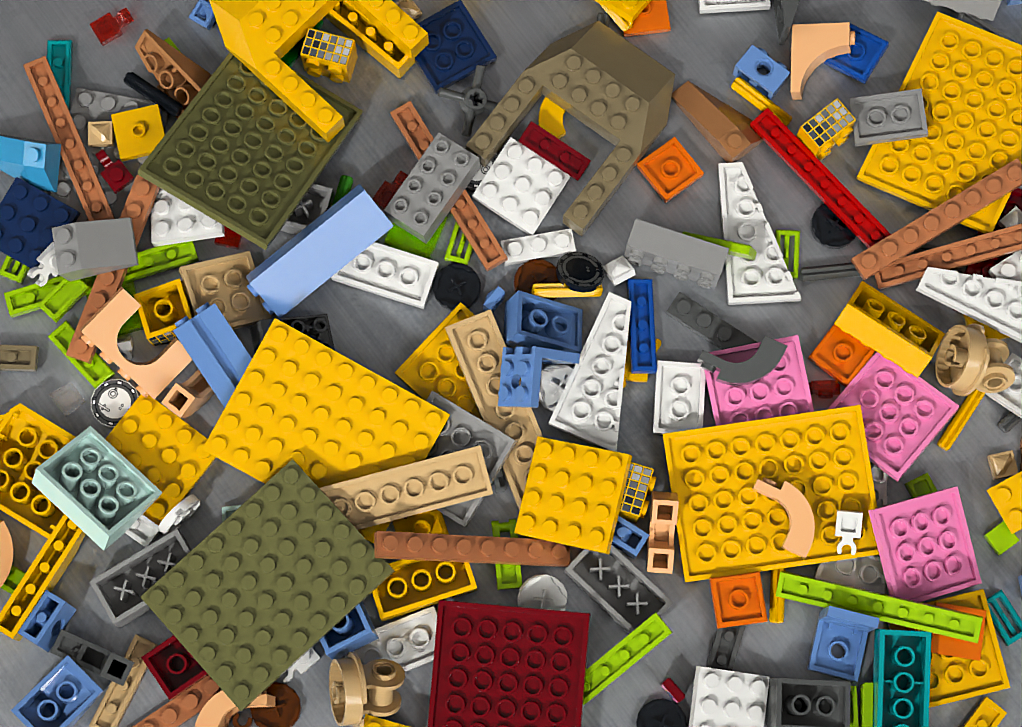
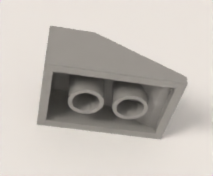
M130 217L74 222L52 228L58 275L68 281H75L139 265L133 223Z

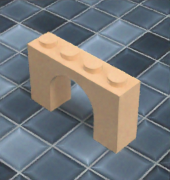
M121 287L80 329L83 333L81 339L91 348L96 345L102 351L99 355L108 364L114 362L119 366L120 369L117 372L127 381L132 378L138 384L136 389L145 398L150 395L155 399L192 361V358L176 337L159 355L150 361L133 362L125 358L117 346L118 332L141 305Z

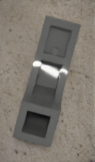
M764 336L755 355L744 362H728L702 350L697 362L702 363L700 367L711 373H714L715 370L719 371L716 379L717 382L733 386L748 385L763 379L774 370L784 355L787 345Z
M63 629L60 630L50 650V653L61 658H65L68 655L77 665L124 686L135 663Z

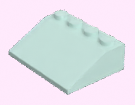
M91 426L38 466L32 480V484L103 550L120 538L162 494L161 490Z

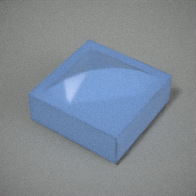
M198 0L188 17L208 30L211 29L216 21L211 4L206 0Z
M498 286L489 292L483 304V311L491 309L493 313L504 301L505 291Z

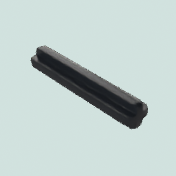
M128 72L125 75L123 81L126 85L153 103L158 104L159 107L171 115L179 116L183 110L182 104L134 72Z

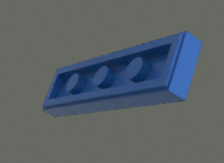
M628 279L627 295L628 300L631 301L629 321L631 374H656L657 362L652 279Z

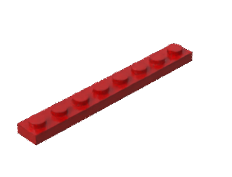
M769 108L765 109L750 123V127L867 248L891 235Z

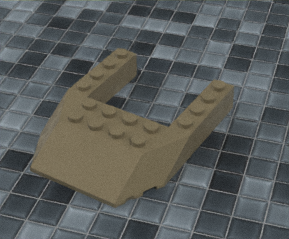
M598 20L551 43L522 72L466 144V150L479 157L480 164L486 168L542 95L615 145L616 147L563 215V224L580 236H583L667 126L675 73Z

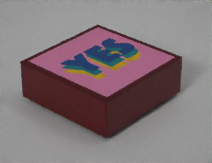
M667 678L660 684L676 704L685 698V694L671 678Z

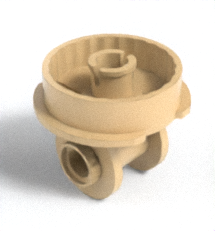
M973 323L967 326L958 324L953 326L945 334L938 348L935 362L937 380L940 385L951 388L952 392L958 396H967L975 389L984 393H997L1009 388L1015 381L1013 368L1004 364L1009 357L1008 345L1000 339H986L984 326Z
M349 652L346 658L333 659L329 669V694L333 716L338 726L352 725L353 727H364V714L379 717L395 714L400 709L402 701L401 695L395 689L404 683V669L398 663L387 659H376L362 665L356 652Z

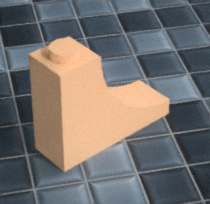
M850 22L792 24L790 92L793 100H802L805 84L819 65L829 58L851 53V45H855V31H851Z

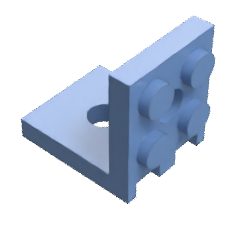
M532 346V348L503 347L498 406L538 408L542 364H579L580 354Z
M828 606L821 610L807 670L858 682L868 632L878 628L880 618L833 606ZM834 644H839L844 648L842 658H835L831 654V647Z

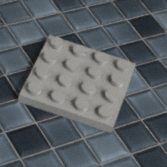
M432 391L426 401L449 413L450 416L426 459L481 445L492 485L517 441L435 391ZM484 497L436 510L462 526L467 527Z

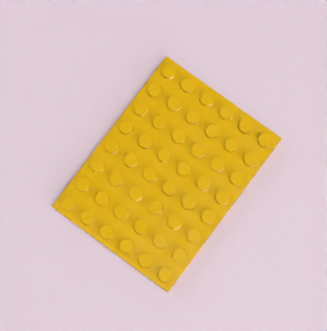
M937 11L899 91L922 88L928 137L873 144L857 175V180L929 211L1018 158L1022 164V45ZM1012 192L960 222V224L984 234L993 232Z
M274 318L202 450L264 484L293 459L320 488L425 460L450 414L279 319ZM391 521L359 529L358 531L366 540L374 543V533L376 531H386Z
M861 405L662 434L671 492L677 493L679 500L676 527L685 582L879 555L868 511L877 508ZM763 478L774 481L777 483L776 488L778 489L786 481L796 487L808 501L814 516L815 532L806 558L781 548L789 530L788 514L780 503L752 490L757 479L762 481ZM837 509L863 512L861 538H853L856 544L855 555H851L850 545H844L841 554L837 552V544L842 539V536H835Z

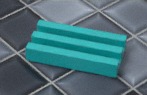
M1001 589L988 597L987 603L995 629L1006 646H1009L1022 638V620ZM999 598L1020 630L1018 634L995 599ZM989 603H991V605L993 606V608H994L995 611L997 612L998 616L1000 617V619L1002 620V622L1004 623V625H1005L1006 628L1008 629L1009 633H1010L1011 636H1012L1011 638L1009 637V635L1007 634V632L1005 631V629H1004L1003 626L1001 625L1000 621L998 620V618L996 617V615L994 614V612H993L992 609L990 608Z

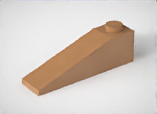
M148 29L143 31L135 45V49L148 72L153 73L159 83L157 88L182 104V114L212 75Z
M687 81L672 92L671 99L726 163L737 162L764 141L750 127L752 122L750 118L693 83Z

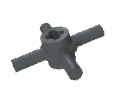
M476 65L472 87L466 88L462 93L440 87L438 92L439 97L459 102L461 109L466 113L461 135L467 137L471 136L475 115L482 113L485 109L493 111L498 105L497 102L488 100L487 95L481 89L485 73V67L481 65ZM472 96L474 97V101L477 102L476 105H473V101L470 100Z

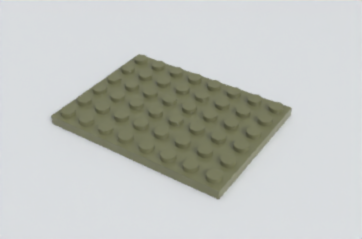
M230 52L138 169V175L264 250H267L359 121L363 111L293 70L343 116L345 127L333 139L327 142Z
M292 459L140 597L238 709L243 711L395 571L383 558H375L374 548Z

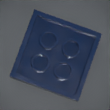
M461 0L417 23L428 33L429 44L415 57V62L435 94H438L440 87L448 88L475 73L476 65L485 67L497 60L496 54Z
M16 177L0 203V252L30 269L38 267L40 263L36 259L54 242L52 228L76 222L81 213Z

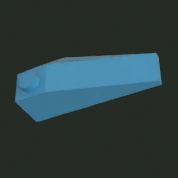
M0 134V170L13 178L18 177L39 190L57 192L61 144Z

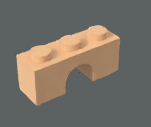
M652 491L646 554L647 572L672 574L675 525L677 526L679 505L677 493Z

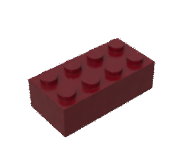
M174 635L141 657L169 700L174 699L208 676V673Z

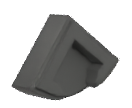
M502 468L494 480L496 494L506 490Z

